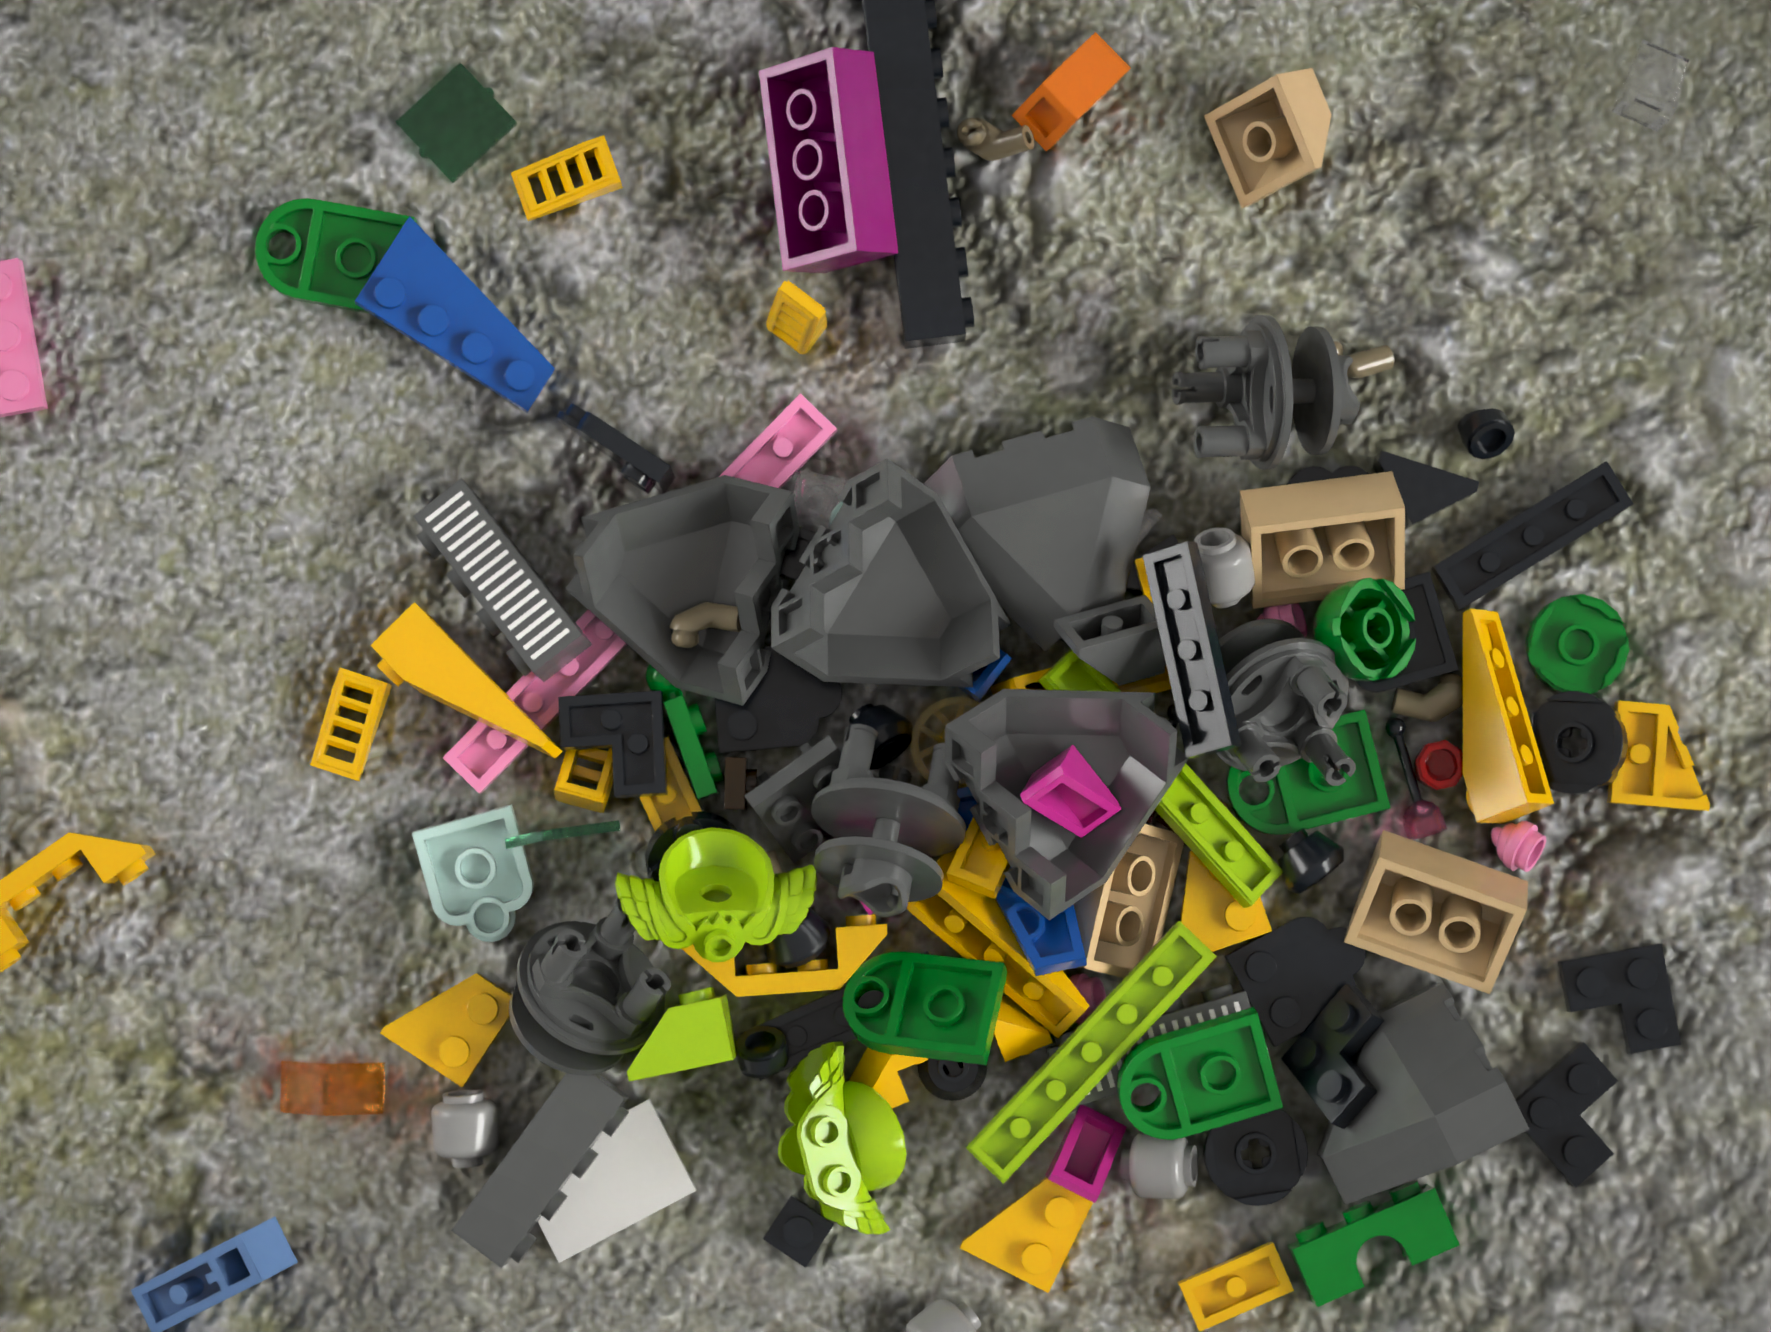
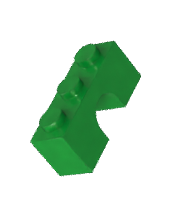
M1418 1180L1391 1190L1389 1194L1392 1200L1374 1208L1371 1201H1366L1343 1211L1344 1221L1327 1228L1324 1222L1321 1221L1297 1231L1295 1235L1298 1241L1288 1244L1287 1247L1311 1302L1316 1307H1319L1365 1287L1357 1269L1356 1259L1361 1246L1373 1237H1392L1397 1242L1405 1261L1412 1266L1459 1246L1460 1244L1436 1189L1428 1184L1420 1187Z

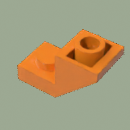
M1095 32L1011 116L1021 126L1027 125L1032 131L1034 140L1047 152L1131 68Z

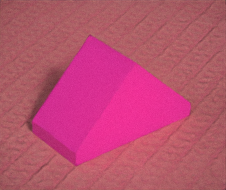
M1073 744L1036 770L1020 794L1024 804L1080 838L1121 810L1118 800Z
M1080 1105L1045 1174L1048 1180L1095 1203L1101 1193L1127 1126L1085 1105Z

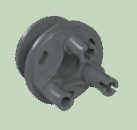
M1257 315L1253 317L1244 327L1240 336H1198L1195 345L1196 362L1199 363L1198 367L1200 369L1217 368L1216 372H1174L1172 377L1173 385L1188 387L1187 389H1172V399L1176 405L1216 402L1219 407L1227 408L1234 418L1235 425L1197 427L1198 429L1194 433V450L1197 458L1240 456L1241 460H1250L1255 467L1262 470L1273 469L1282 460L1289 441L1292 414L1298 438L1305 451L1310 455H1323L1332 448L1339 425L1351 424L1360 408V402L1352 391L1347 376L1348 368L1353 359L1348 355H1338L1330 333L1321 326L1307 327L1298 339L1291 368L1285 336L1279 323L1270 315Z
M1279 619L1251 621L1236 627L1221 637L1219 644L1242 746L1217 752L1216 754L1228 765L1236 769L1249 771L1256 782L1271 780L1279 773L1280 767L1303 758L1307 762H1313L1328 784L1339 786L1345 783L1347 780L1339 770L1342 768L1351 777L1356 770V765L1337 744V736L1332 729L1347 705L1349 681L1348 677H1345L1336 666L1334 652L1327 645L1319 641L1306 639L1295 626Z
M853 724L845 729L839 767L832 772L830 785L817 792L812 802L811 813L814 820L824 831L835 837V839L828 840L818 846L815 851L813 864L815 870L823 879L839 888L837 895L840 899L847 896L854 897L863 902L878 917H890L904 912L907 909L908 902L931 898L941 890L944 874L941 867L930 857L950 853L956 850L960 843L962 844L964 841L966 824L958 813L960 798L957 795L960 780L954 781L945 764V743L934 745L928 782L922 787L909 784L912 779V773L901 767L896 780H892L895 766L891 765L880 768L879 778L873 777L869 770L878 732L867 725Z
M617 899L608 917L600 919L597 925L587 922L567 921L555 923L541 929L529 939L519 956L517 984L509 1000V1016L512 1027L521 1043L533 1056L561 1072L574 1075H594L611 1069L623 1058L625 1053L636 1050L646 1043L664 1015L665 995L671 987L670 979L663 971L654 968L644 953L633 944V933L636 929L630 924L627 915L622 911L620 899Z

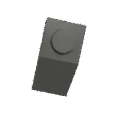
M1146 595L1054 619V629L1078 658L1119 686L1165 673L1166 662L1154 606Z

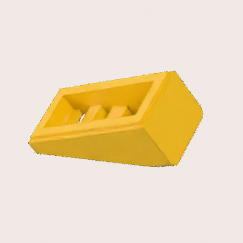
M604 135L587 140L511 172L528 222L623 188ZM595 156L603 177L593 181L586 159ZM574 163L577 164L584 185L578 188H574L567 166ZM555 170L558 171L565 193L558 196L555 195L548 175L549 172ZM539 177L547 200L539 204L536 202L529 179Z
M784 280L776 293L767 317L766 326L771 333L803 355L808 353L827 328L826 309L792 282Z
M339 667L310 766L360 782L392 685ZM349 687L372 694L371 703L367 704L346 697ZM342 707L367 714L365 723L362 724L341 717ZM338 726L361 734L359 743L333 736L335 727ZM329 745L355 753L353 764L326 755Z
M609 748L608 751L601 749L566 750L554 788L555 799L562 803L604 813L614 781L612 748ZM578 758L603 764L602 772L576 765ZM572 778L598 785L597 789L594 790L572 784Z

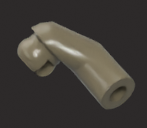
M966 118L961 121L957 128L958 140L967 149L988 161H996L1034 148V137L1027 125L1002 131L983 119Z
M1334 341L1338 355H1344L1342 344ZM1382 345L1348 355L1353 359V362L1348 368L1347 376L1348 378L1359 379L1392 369L1394 367L1392 350L1389 346Z
M711 602L700 603L676 614L669 626L673 629L671 635L672 643L677 647L692 648L699 643L698 632L707 628L734 632L742 630L737 606Z
M1446 673L1440 677L1438 685L1426 694L1397 688L1392 702L1391 713L1428 722H1437L1462 706L1463 678L1455 673Z

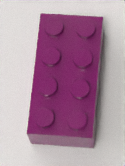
M830 47L760 70V87L783 271L825 274L898 254L874 52Z

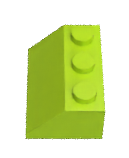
M708 987L678 995L680 1004L667 1009L628 1068L629 1082L734 1060L737 1057L736 1038L727 994L715 996L714 987Z

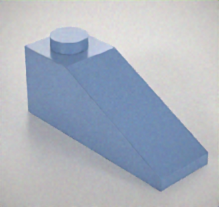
M274 1216L131 1289V1292L150 1331L162 1332L298 1263Z

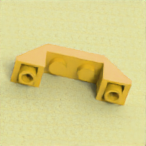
M68 832L1 879L0 973L22 958L18 950L29 943V940L7 908L12 906L14 911H18L33 902L41 895L37 887L53 876L59 882L76 872L83 866L82 861L79 859L83 855H85L103 883H115L119 880L124 886L149 869L145 861L156 854L151 846Z
M876 914L845 916L846 927H835L838 968L828 969V959H818L798 966V971L777 973V965L773 963L746 965V975H737L736 956L725 962H711L702 958L695 950L693 944L682 948V950L736 997L840 990L888 933L887 924L876 923Z
M1002 996L994 1038L1005 1062L1019 1056L1028 1055L1036 1049L1053 1043L1048 1030L1011 998ZM867 1047L849 1081L862 1082L872 1087L893 1109L909 1102L898 1071L912 1065L921 1064L929 1058L881 1053Z

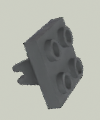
M827 736L812 748L808 742L804 743L799 747L803 753L801 756L771 777L765 771L757 777L761 784L745 795L750 805L793 863H796L832 837L816 823L811 813L814 796L821 789L830 785L832 772L839 767L841 751L830 736Z

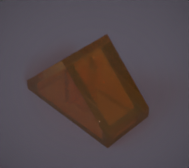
M281 1061L280 1112L319 1116L384 1114L385 1062Z

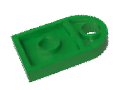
M295 199L274 209L263 221L256 237V261L266 281L276 291L290 299L370 314L356 305L355 300L409 216L317 199ZM410 216L417 223L416 218ZM279 233H289L296 240L295 251L285 259H276L269 252L271 239Z
M1365 709L1341 715L1332 729L1337 736V744L1356 765V770L1351 777L1342 768L1339 770L1347 780L1339 786L1328 784L1313 762H1307L1300 758L1280 767L1279 773L1271 780L1265 782L1268 790L1265 800L1258 805H1250L1240 797L1239 786L1241 781L1251 774L1249 771L1229 766L1226 778L1227 796L1232 809L1240 820L1258 832L1269 835H1285L1298 832L1303 828L1307 830L1390 809Z
M888 952L869 959L850 977L843 994V1011L854 1036L863 1045L872 1050L887 1054L987 1065L1008 972L1005 963L911 952ZM876 990L884 994L880 1004L874 1008L864 1009L858 1006L860 997L868 991Z
M1254 1007L1149 1038L1130 1051L1118 1072L1117 1095L1126 1117L1139 1131L1157 1139H1180L1284 1108L1259 1016ZM1151 1083L1157 1086L1158 1096L1151 1104L1139 1106L1131 1101V1094L1138 1085Z

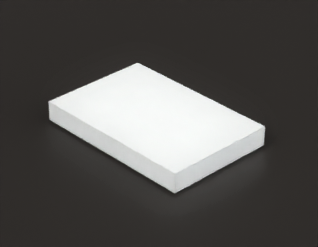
M650 1099L627 1110L629 1111L627 1117L611 1137L605 1132L601 1134L591 1148L598 1153L592 1165L581 1179L572 1174L560 1190L568 1197L550 1221L543 1216L539 1219L538 1223L559 1263L697 1190Z

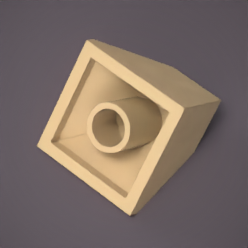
M1313 68L1276 74L1204 115L1241 208L1249 207L1322 167L1332 114Z

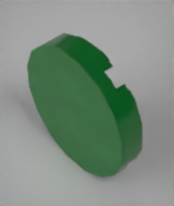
M1585 594L1560 597L1543 606L1530 622L1525 639L1527 661L1536 678L1552 691L1559 693L1579 691L1593 694L1612 684L1625 667L1629 653L1628 637H1626L1624 623L1618 612L1601 599Z

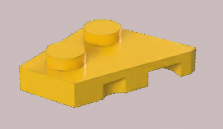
M1615 701L1614 708L1620 714L1621 721L1627 732L1628 746L1625 761L1619 769L1616 779L1608 785L1607 803L1709 811L1710 802L1707 795H1704L1692 768L1694 763L1687 746L1681 741L1678 733L1679 726L1670 705Z
M1192 850L1189 851L1186 884L1180 914L1181 923L1212 952L1272 932L1261 897L1252 906L1243 908Z
M475 973L384 1026L380 1034L460 1087H464L510 1018L509 1000L511 994L481 974Z
M1045 1177L1029 1189L1026 1194L997 1213L994 1218L977 1231L965 1237L959 1248L1049 1293L1093 1202Z

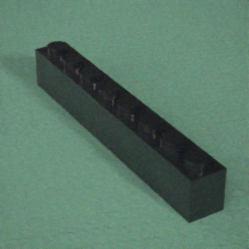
M862 0L868 51L874 52L898 244V254L893 256L905 349L965 342V328L974 327L975 325L971 296H961L959 278L968 277L965 246L955 248L953 228L962 227L959 197L949 198L947 178L956 177L953 148H943L941 128L950 127L946 97L937 98L934 80L943 78L940 47L930 48L928 29L937 28L934 0Z

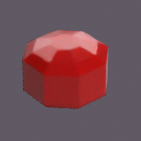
M1446 740L1424 744L1413 761L1417 780L1434 791L1456 786L1463 775L1462 750Z

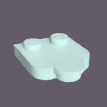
M512 804L413 831L414 844L431 904L437 917L449 925H466L469 932L481 941L495 942L506 937L514 927L516 910L528 902L534 888L532 873Z

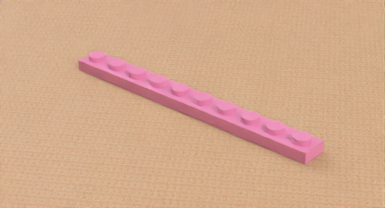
M800 393L720 476H731L781 489L837 432V428ZM587 610L576 621V624L592 643L590 647L545 682L531 671L528 675H523L506 692L542 731L559 715L558 697L578 696L628 645L590 610ZM478 721L445 754L443 759L481 794L528 745Z

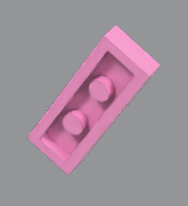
M19 258L0 261V418L48 409L23 261Z

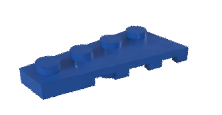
M409 216L356 298L355 304L528 413L552 376L555 368Z
M965 787L958 789L957 795L960 798L958 813L963 818L967 831L973 818L970 808L977 803L969 788ZM1005 877L995 900L1035 976L1086 966V956L1074 905L1048 920L1018 896Z

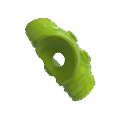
M711 827L691 831L679 837L667 849L660 863L659 881H654L653 878H641L636 875L629 876L617 872L615 887L622 911L627 915L630 924L644 940L661 939L663 944L674 949L686 948L693 944L695 950L702 958L711 962H725L735 957L741 951L745 942L761 946L772 942L778 934H793L798 929L800 923L806 918L809 907L813 904L814 891L817 888V873L811 864L802 868H794L787 872L774 874L769 856L750 837L731 829Z
M842 1041L829 1042L821 1045L820 1048L810 1051L807 1057L799 1061L796 1068L789 1073L786 1079L791 1092L784 1102V1112L793 1125L787 1128L780 1138L778 1156L788 1170L805 1175L804 1189L810 1198L819 1201L820 1212L823 1217L836 1222L840 1226L856 1229L863 1234H884L891 1229L885 1222V1216L878 1208L875 1199L870 1196L868 1191L888 1187L897 1181L905 1168L907 1155L905 1137L893 1109L877 1091L862 1082L844 1081V1044Z

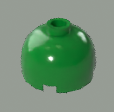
M1363 578L1338 585L1321 601L1314 616V640L1327 645L1334 652L1336 666L1349 679L1367 682L1394 677L1408 665L1415 650L1416 638L1409 639L1410 629L1408 623L1415 621L1414 612L1404 592L1392 581L1383 578L1376 580Z

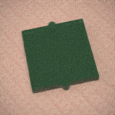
M459 63L396 121V124L420 148L419 155L421 158H429L452 183H455L517 125V122L493 98L495 95L493 89L490 87L484 88Z
M617 820L541 830L506 838L505 845L506 849L584 839L620 831V823Z

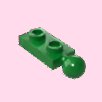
M649 664L645 674L646 683L651 691L661 690L663 693V703L697 799L703 800L719 794L716 783L724 780V776L715 752L712 751L705 754L699 734L707 732L698 704L695 703L688 706L682 690L673 686Z

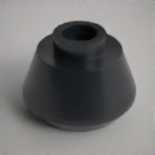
M866 704L857 709L849 718V727L853 724H863L874 728L878 732L870 770L881 768L894 761L908 748L912 741L913 725L911 721L886 705L874 706L873 704Z
M1303 828L1279 846L1284 855L1277 860L1279 867L1283 871L1282 878L1285 888L1290 892L1301 894L1317 884L1344 862V848L1318 830L1308 835Z
M809 907L806 918L800 923L798 929L793 934H778L772 942L764 944V954L768 961L782 967L793 968L804 965L823 952L829 939L830 927L821 916Z
M929 1058L927 1061L918 1064V1073L921 1082L931 1094L940 1099L956 1101L971 1096L981 1087L987 1074V1065L963 1063V1067L960 1068L955 1061ZM944 1065H946L949 1070L948 1075L943 1071Z

